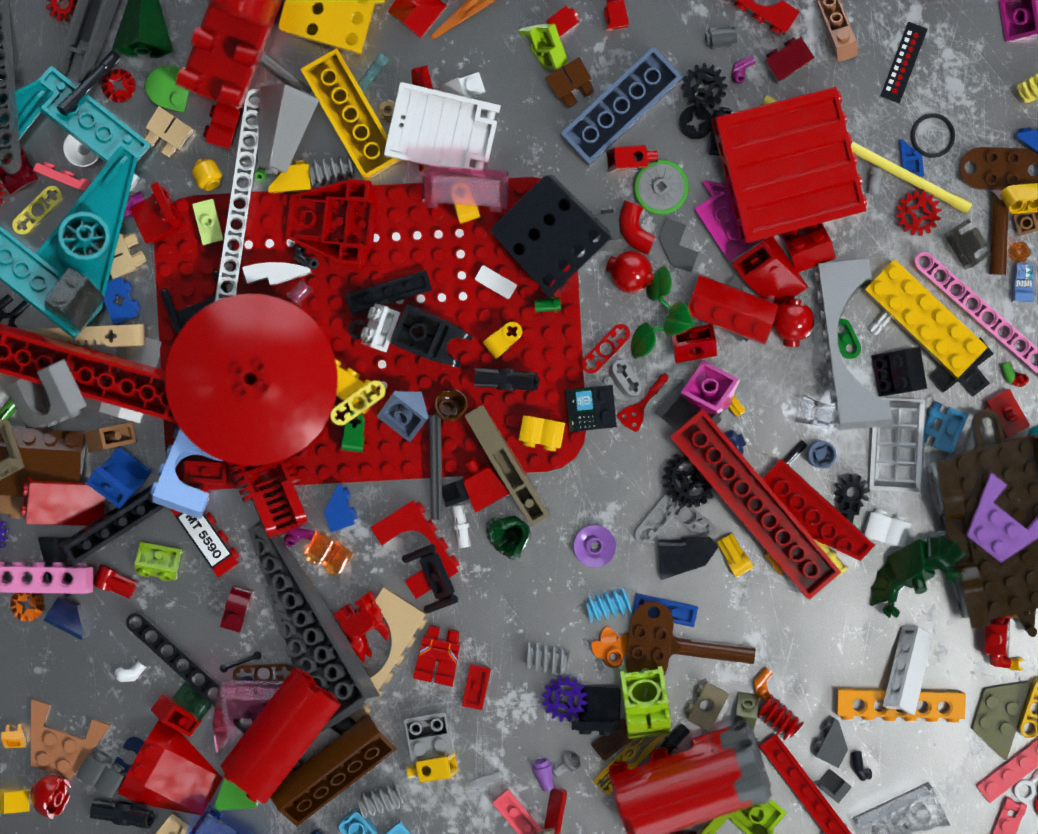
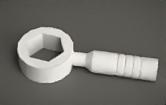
M1038 770L1033 774V778L1030 781L1023 779L1014 785L1013 792L1016 798L1026 802L1035 796L1034 783L1038 781ZM1023 784L1030 786L1031 793L1026 797L1020 796L1018 788Z

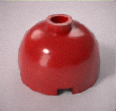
M49 775L35 783L31 788V801L36 812L50 819H55L53 817L55 814L59 816L66 807L70 794H66L67 787L71 788L69 780Z

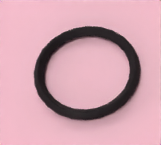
M930 113L920 117L914 123L911 130V142L914 148L921 155L928 158H937L945 155L950 151L955 141V130L952 123L940 114ZM927 118L941 119L950 129L951 139L949 145L939 153H927L916 143V129Z

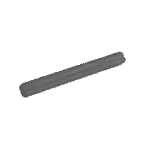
M430 415L431 519L441 520V419L437 415Z

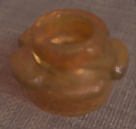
M1025 242L1014 243L1010 247V257L1014 261L1024 262L1030 256V248Z

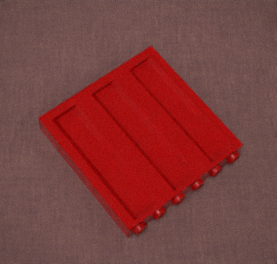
M837 87L711 119L741 243H749L867 211V199L861 190L862 178L856 169L857 157L855 153H852V137L847 132V116L842 111V96L840 91H837Z

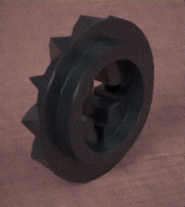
M690 106L681 113L679 127L688 138L701 139L710 132L712 116L707 109L703 110L702 106H698L697 109L694 106ZM693 114H695L697 120H705V122L698 125V131H696L694 125H687L693 121Z

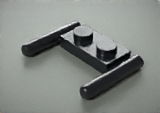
M215 270L212 273L216 286H218L220 270ZM223 283L221 289L223 292L228 293L225 283ZM161 290V295L175 334H178L195 314L214 303L216 299L214 297L176 311L169 290Z
M434 544L402 556L404 563L421 558L419 562L435 598L439 599V601L424 606L425 613H431L458 602V597L453 594L455 590L439 554L435 553L436 547Z

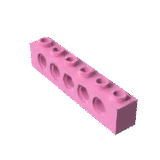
M0 562V592L92 593L93 567H86V563L66 566L65 562H55L53 566H45V562H33L32 566H25V562H12V566H5V562ZM7 572L12 576L10 582L6 579ZM27 572L32 576L31 582H28L26 579ZM48 572L52 576V581L50 583L46 579V574ZM68 572L72 575L71 583L66 579Z

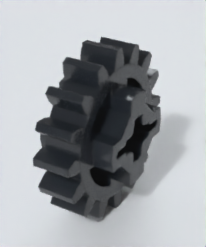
M703 63L702 68L695 65L694 72L689 69L687 71L688 76H684L682 79L686 83L681 85V89L686 90L682 96L689 97L687 103L694 102L695 109L702 105L703 110L706 109L707 105L713 109L715 107L714 102L720 104L722 102L720 97L726 96V93L722 90L728 87L727 84L722 83L726 80V76H719L722 70L719 69L715 72L714 65L712 64L709 69L706 63ZM695 77L696 84L691 87V80ZM702 83L705 86H709L707 90H705V88H700ZM718 86V92L713 96L712 90Z

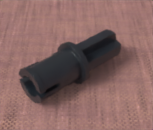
M680 724L668 738L665 737L666 740L659 748H666L669 754L674 749L677 750V746L690 733L689 729Z

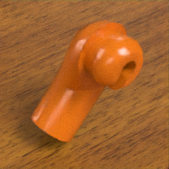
M766 667L753 682L755 695L762 700L767 699L770 695L767 681L773 675Z

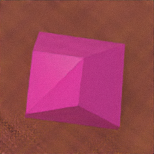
M702 361L682 390L681 395L697 411L704 409L707 414H718L730 406L739 379Z

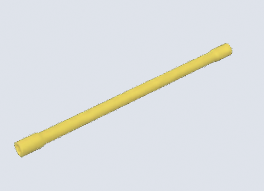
M766 95L762 105L778 102V100ZM852 141L851 149L855 155L934 195V197L948 203L960 212L968 214L973 203L958 195H953Z

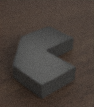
M666 218L659 239L672 266L692 272L699 252L679 245L686 225Z

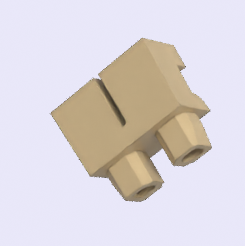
M158 106L145 127L148 130L145 133L144 139L152 147L159 137L163 139L165 143L160 152L170 158L177 149L181 150L187 138L194 132V129Z
M135 233L119 234L110 272L113 280L139 270L138 267L147 262L143 251L132 255L130 247L139 244ZM97 242L101 249L103 246L102 242Z

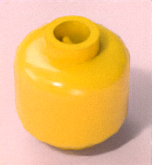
M201 158L194 163L195 166L191 170V175L200 189L210 191L220 185L222 173L214 160Z

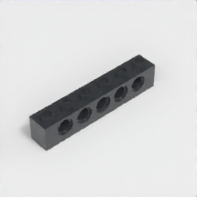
M153 484L130 498L120 509L114 508L58 544L68 563L76 565L163 509L164 506L153 503V495L150 494Z

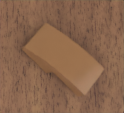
M1038 212L1021 213L1013 216L1019 236L1038 231Z

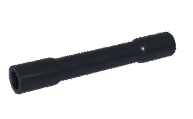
M111 50L95 70L57 106V110L62 115L67 116L83 96L121 60L120 55Z

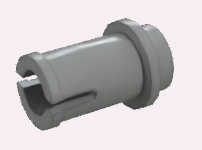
M870 168V172H867L869 180L866 193L880 194L881 178L884 176V173H882L883 169Z

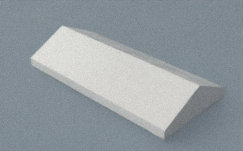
M145 337V346L118 347L115 356L157 367L162 342ZM104 402L101 403L99 412L140 423L143 414Z

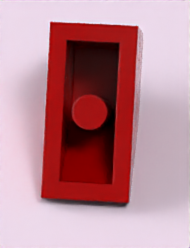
M164 693L150 709L162 723L188 737L194 733L203 721L177 700Z

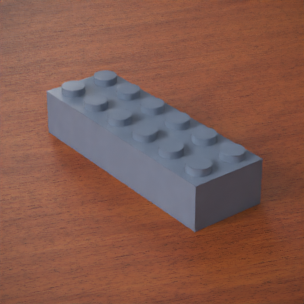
M653 46L560 133V136L590 166L681 81L683 76Z

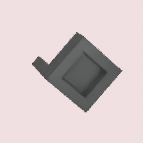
M831 769L827 771L817 784L823 792L838 804L852 788L850 784Z

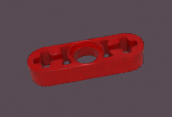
M623 324L614 326L582 360L583 370L589 374L596 373L629 339V328ZM617 328L619 330L625 329V339L620 337L616 341L619 345L615 347L614 343L607 338L611 335L613 339L617 335L615 332ZM609 343L612 346V352L609 355H603L600 352L601 344ZM596 351L605 360L601 363L599 359L595 363L596 369L590 368L588 370L586 368V360H593L596 356L592 353Z

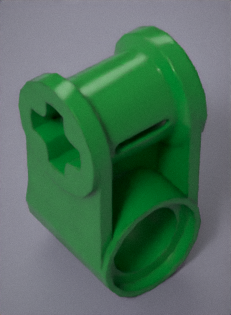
M362 413L357 416L361 423H358L356 427L353 426L352 422L345 424L342 451L363 453L365 418Z

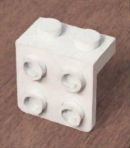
M379 304L371 307L368 313V325L363 328L361 333V344L387 352L400 312Z

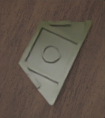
M1028 681L984 688L971 727L1004 760L1008 759L1031 686V682Z

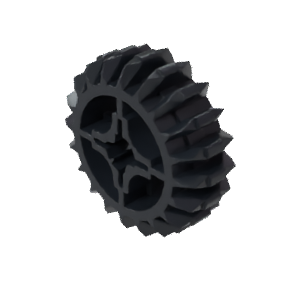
M682 452L680 456L676 454L673 456L674 460L670 459L667 462L669 467L663 469L667 474L662 476V479L667 480V483L663 484V488H669L666 495L673 494L674 496L671 499L673 502L679 499V506H683L686 503V507L691 508L692 505L699 507L700 502L704 505L707 503V498H713L712 492H715V490L700 476L698 470L693 465L688 471L677 470L683 463L692 464ZM688 476H691L692 483H689L690 479L687 478ZM676 480L680 481L681 489L678 487ZM693 487L703 488L702 492L697 496L688 495Z

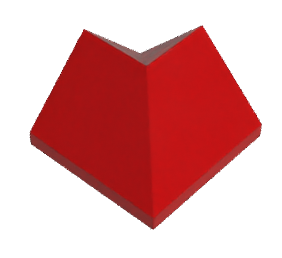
M395 0L388 13L421 39L447 5L441 0Z

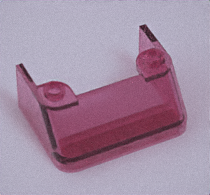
M423 166L422 204L430 208H438V204L443 203L490 207L489 211L502 212V209L507 210L509 172Z
M226 680L220 685L217 691L212 721L216 753H221L230 741V731L234 727L233 719H256L284 681Z

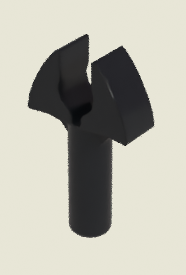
M24 300L10 313H6L1 309L0 323L6 318L9 319L8 326L18 328L15 324L16 318L31 305Z

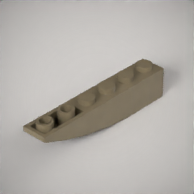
M482 404L465 414L468 423L531 527L550 516L548 507L484 405Z

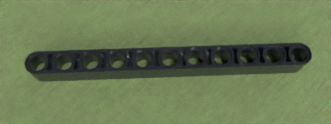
M134 612L127 617L126 626L136 637L242 733L247 731L250 726H244L241 723V718L248 716L251 718L252 723L257 718L247 706L144 613ZM134 616H138L142 620L140 627L133 626L132 618ZM150 630L157 633L158 638L155 642L150 641L147 637V633ZM164 645L172 646L173 654L171 656L164 654ZM180 659H185L189 662L187 670H182L179 667ZM196 673H201L204 676L205 681L203 684L195 682L194 676ZM215 687L220 690L219 698H213L210 695L211 688ZM227 702H233L236 705L235 712H228L225 705ZM302 757L298 760V768L304 764ZM292 769L288 774H291L294 770L297 769Z

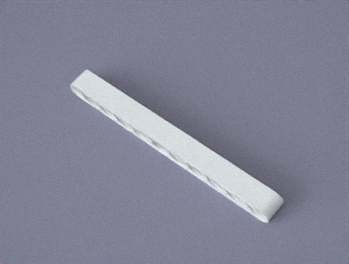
M252 89L248 92L244 104L215 302L236 295L259 140L260 103L252 105L249 102V98L252 96L260 98V90ZM253 116L257 119L258 123L250 126L246 123V119ZM251 137L255 143L253 146L248 147L243 144V139ZM248 158L252 164L249 167H242L240 160ZM243 178L249 184L246 188H240L236 182ZM237 199L243 200L245 207L242 209L235 208L233 205L234 201ZM234 220H239L242 223V228L234 230L231 228L230 223ZM230 241L238 242L239 248L236 251L228 249L227 244ZM226 262H234L236 269L232 272L226 271L224 268ZM225 282L231 283L233 286V290L229 293H225L221 289V285Z

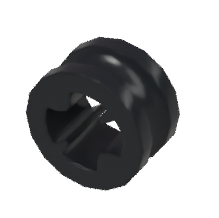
M355 320L349 325L348 331L353 338L361 339V335L358 336V333L356 335L353 334V325L357 323L358 326L362 324L363 327H367V325L361 320Z

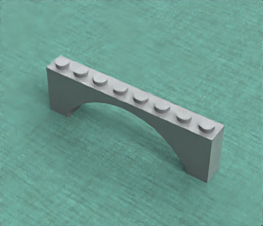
M869 258L818 263V269L814 271L815 284L819 283L820 291H817V302L822 304L819 317L820 323H824L825 330L822 331L823 343H827L828 348L825 351V361L830 363V371H827L828 383H832L833 391H830L831 404L835 403L836 411H833L834 424H838L839 431L890 426L892 417L889 399H883L873 394L855 379L845 365L838 345V323L844 309L863 287L871 284L872 275Z

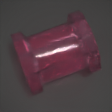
M299 279L298 284L290 292L287 291L286 295L300 307L301 301L309 293H312L313 290L304 281Z

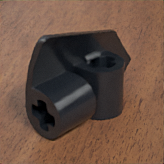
M38 537L45 566H53L55 562H65L66 566H73L68 563L58 544L69 537ZM48 572L47 575H48V578H49V582H51V581H52V576H51V574ZM68 572L66 579L71 583L72 575ZM62 593L66 597L71 595L70 593Z
M710 537L659 539L660 580L705 566L719 547Z

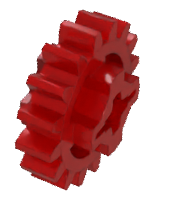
M914 190L913 196L906 193V200L900 198L899 202L902 205L895 207L899 211L895 218H900L901 220L897 225L903 224L905 226L903 232L909 229L911 236L915 232H918L919 236H923V230L927 234L931 233L929 227L936 228L937 225L934 222L941 220L937 213L942 210L936 209L939 201L933 202L932 198L934 195L932 194L926 197V191H922L919 195L918 191ZM917 199L913 207L906 206L911 200ZM926 203H928L932 212L928 211L925 206ZM919 208L920 213H923L924 216H920L917 219L916 214L912 211ZM905 215H908L911 220L910 224L906 221ZM921 221H929L927 225L919 227Z

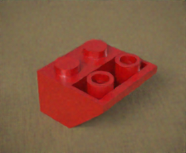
M822 223L780 234L789 260L798 273L815 267L818 263H825L836 259L832 241Z

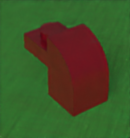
M237 585L232 586L220 627L241 633L254 590Z

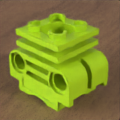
M658 666L656 670L643 671L641 674L639 672L624 673V671H620L628 738L635 739L671 734L669 705L662 666Z

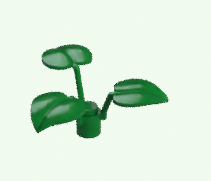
M665 266L660 267L654 273L653 282L650 286L647 285L646 294L652 301L659 299L669 309L668 316H666L663 327L654 326L651 328V325L645 322L635 330L631 340V353L634 359L644 357L652 351L656 343L655 331H664L666 335L674 336L695 325L689 308L685 303L677 302L670 306L664 301L663 296L670 292L672 284L670 272Z

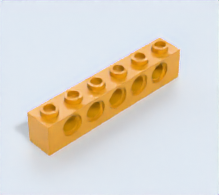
M836 688L835 713L845 720H853V716H862V720H875V717H883V720L896 721V717H904V721H917V718H925L927 722H938V718H946V722L954 723L959 722V719H965L966 693L962 691L921 690L918 702L925 701L926 709L922 712L916 709L915 715H910L903 710L897 711L896 709H887L886 707H883L881 710L874 709V703L877 700L884 701L887 689ZM856 699H862L863 707L859 710L853 709V702ZM946 701L948 705L946 711L939 712L937 709L938 704Z

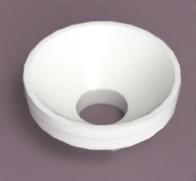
M68 134L64 141L63 151L70 163L79 167H88L99 160V157L91 151L87 155L80 154L79 146L81 143Z

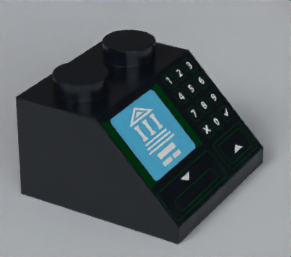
M613 385L564 390L568 432L617 427Z

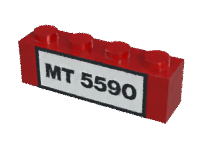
M170 509L217 577L222 576L240 563L238 559L241 557L234 546L231 548L226 542L229 540L222 529H217L215 526L217 521L210 512L206 513L204 511L202 518L198 519Z

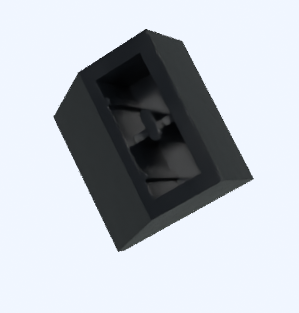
M920 347L871 355L879 397L927 389Z

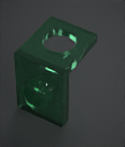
M186 682L183 683L172 697L175 702L192 712L198 722L201 721L212 707V704ZM205 705L203 711L199 713L201 708Z

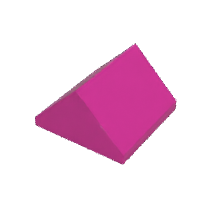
M999 0L1006 42L1038 37L1037 0Z

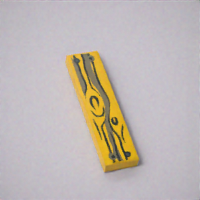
M666 735L632 739L593 779V782L605 794L609 795L613 791L609 767L615 762L625 761L629 769L635 768Z

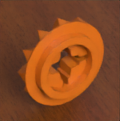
M14 593L11 597L10 608L13 615L20 621H32L37 619L43 612L44 600L40 593ZM30 596L29 603L35 608H27L23 613L24 606L20 602L26 601Z

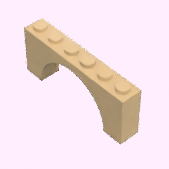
M385 586L375 601L379 608H381V613L390 628L392 644L388 660L376 674L370 677L379 695L383 692L380 690L383 682L388 684L394 673L391 670L394 665L399 666L405 655L402 652L406 646L410 648L416 640V637L413 635L417 628L422 630L428 620L424 618L427 613ZM370 703L349 717L357 722L361 718L366 717L371 711V708L368 707Z

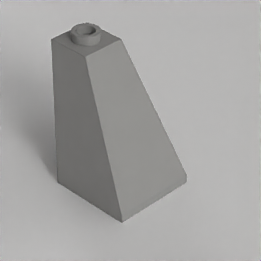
M286 84L261 86L258 166L264 168L265 172L271 175L287 172L319 99Z

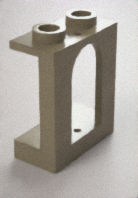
M0 419V433L4 438L10 458L0 462V480L24 468L10 421Z

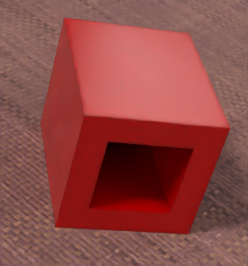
M566 5L547 19L546 24H555L561 39L579 25L577 19L580 17L573 7L569 9Z

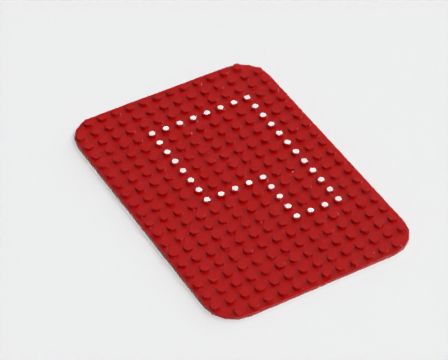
M516 177L461 180L470 187L480 214V218L462 224L459 223L451 196L452 186L461 181L373 185L377 201L373 247L362 266L340 264L286 238L290 195L304 191L269 193L268 191L251 192L236 295H269L297 306L308 314L324 332L331 345L335 359L342 363L341 368L344 370L348 368L360 374L358 379L363 382L366 379L371 382L379 381L383 383L386 389L384 397L373 404L366 414L362 413L365 418L363 453L341 450L345 425L335 424L330 415L321 432L305 447L304 456L299 460L290 459L284 462L293 461L295 464L292 468L287 469H297L298 473L290 476L291 478L300 476L301 480L293 483V485L430 478L429 418L411 442H409L376 417L394 391L422 392L429 416L436 415L433 409L434 400L442 391L458 389L465 394L468 401L467 410L461 418L452 422H446L441 419L442 477L467 475L469 472L464 463L472 458L476 459L480 467L486 463H490L493 466L465 417V414L482 404L526 473L547 472L563 468L577 457L584 445L586 430L568 432L564 390L584 388L578 271L550 297H560L561 310H557V313L555 311L536 313L534 300L549 299V297L491 232V228L542 178ZM457 186V191H455V194H459L460 197H464V192H466V189H462L461 186ZM231 193L192 195L177 199L173 203L183 224L154 240L159 341L162 342L160 347V366L163 370H166L169 353L178 334H175L161 295V290H169L176 311L214 298L217 293V286L212 273L215 270H220L224 240L208 245L202 244L192 204L214 199L223 238L225 239ZM237 199L233 205L237 209H242L245 207V202ZM234 220L230 223V226L234 230H239L242 228V223L239 220ZM230 241L227 247L231 251H236L239 248V244L236 241ZM296 247L305 248V256L315 258L319 262L316 269H311V274L274 286L270 285L268 279L247 284L242 269L245 266L267 262H282L303 266L293 258ZM230 261L225 263L224 268L226 271L232 272L236 269V265ZM570 264L563 270L564 272L568 271ZM483 265L517 285L510 299L505 298L475 280ZM427 270L432 291L383 306L400 312L396 326L406 303H409L440 316L473 336L471 341L454 338L447 344V352L460 361L461 366L454 367L428 360L390 343L387 352L361 344L362 339L353 338L349 334L348 329L349 325L355 320H361L368 325L369 310L351 315L345 294ZM225 282L229 293L233 290V286L231 283ZM509 322L518 323L522 327V336L507 351L495 359L482 342ZM358 323L354 324L352 332L354 335L358 333V336H360L364 327L362 324L358 326ZM421 326L412 329L415 336L424 333L421 330ZM509 326L508 336L513 335L516 337L518 328ZM475 368L492 370L502 368L523 372H537L540 378L537 391L519 389L510 391L496 390V388L476 387L474 386ZM254 373L246 374L244 378L247 385L255 384L257 381L256 375ZM378 386L376 390L379 392L382 388ZM337 396L333 409L343 402ZM348 403L344 405L347 408L345 411H336V420L341 419L345 421L344 416L348 412H352ZM523 415L564 422L565 428L561 448H556V451L543 449L544 445L535 444V447L522 445L523 441L519 440ZM356 416L349 422H352L353 426L356 427L358 423H361V420ZM164 420L165 452H167L169 445L174 444L176 438H173V435L178 426L177 423ZM301 451L298 452V453H296V454H294L293 457H294L295 455H300V454H301ZM190 455L183 458L177 464L175 473L178 479L183 481L185 461H219L202 455ZM238 465L228 466L227 485L209 484V490L240 489L237 488L236 484L243 479L234 481L233 477L241 472L232 474L230 471ZM186 483L193 488L200 489L201 486L198 483Z

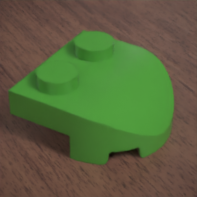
M168 65L160 66L148 73L144 81V93L151 101V104L182 113L185 111L189 91L176 86V79L181 68Z

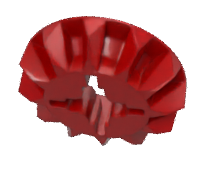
M118 68L110 70L104 75L101 86L103 94L109 100L124 102L132 97L136 84L133 76L128 71ZM122 79L121 84L124 86L126 90H121L118 88L114 92L115 86L113 85L111 80L119 82V80Z

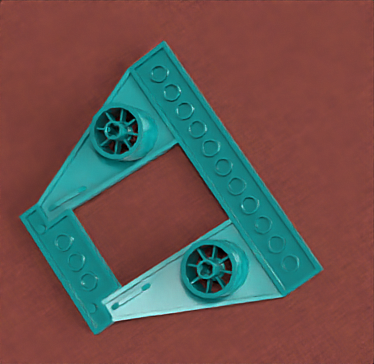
M50 66L38 80L16 91L19 140L42 112L103 160L106 165L36 254L0 226V281L75 339L102 309L136 163L150 148L151 144L87 93L67 116L62 115L57 110V106L78 86L53 66ZM7 98L2 100L1 104H4ZM9 118L5 119L2 124L7 123ZM10 138L6 139L4 144H7ZM95 231L99 236L93 237V232ZM69 232L74 235L73 238H64ZM102 242L103 246L101 249H98L93 243ZM72 243L74 248L70 251L65 244ZM90 249L95 252V254L88 256L86 254V251ZM75 251H81L83 255H77Z

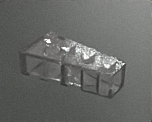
M929 782L852 818L859 834H911V832L931 830L934 827L950 826L938 797Z

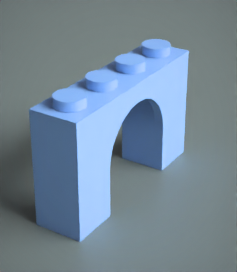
M177 426L173 438H176L173 445H169L166 457L168 459L166 464H161L158 472L160 479L158 483L154 482L150 494L153 495V503L201 519L209 500V493L183 484L175 473L176 466L183 458L190 455H202L222 463L224 461L202 451Z

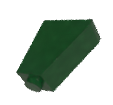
M128 0L112 51L127 57H138V54H150V58H160L172 52V45L159 0Z

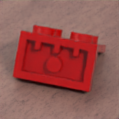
M158 181L150 185L153 191L151 197L130 208L146 244L183 224L168 190Z

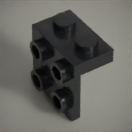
M584 686L581 691L582 693H588L587 696L583 697V700L588 701V704L582 705L585 711H579V720L572 721V730H579V734H591V731H599V735H612V732L620 730L621 690L618 687Z

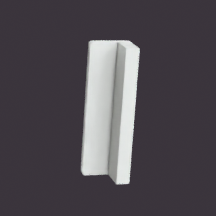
M902 626L883 703V706L887 709H902L910 715H915L933 640V635L919 626Z

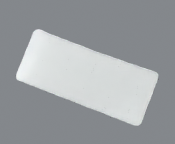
M484 265L475 277L476 281L507 299H510L517 287L515 283Z

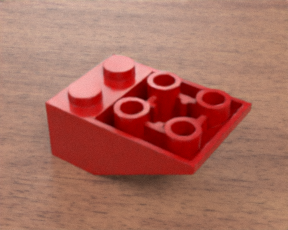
M773 236L767 238L732 263L742 279L764 300L777 305L789 301L790 298H794L808 288Z

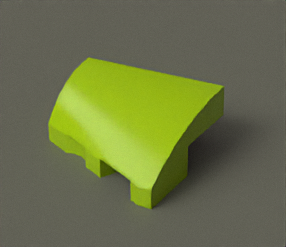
M555 24L535 25L518 30L520 36L526 35L531 42L529 49L537 57L543 69L557 70L569 63Z

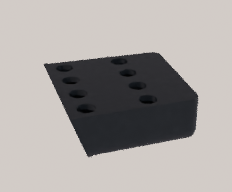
M554 175L544 176L491 228L492 234L549 298L612 238L609 229ZM600 235L599 241L593 242ZM585 249V254L582 257H577ZM570 264L568 271L564 272L563 270Z

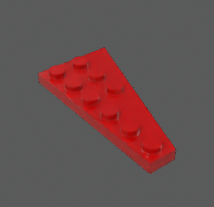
M782 458L762 478L813 539L859 561L875 546L868 537Z

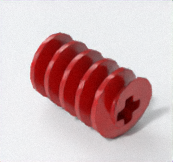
M771 694L759 707L757 717L760 718L765 715L764 723L772 721L770 728L779 727L776 734L779 735L784 732L783 740L791 738L804 722L797 724L799 717L791 718V710L784 713L786 706L778 707L780 703L778 699L771 702L773 698Z

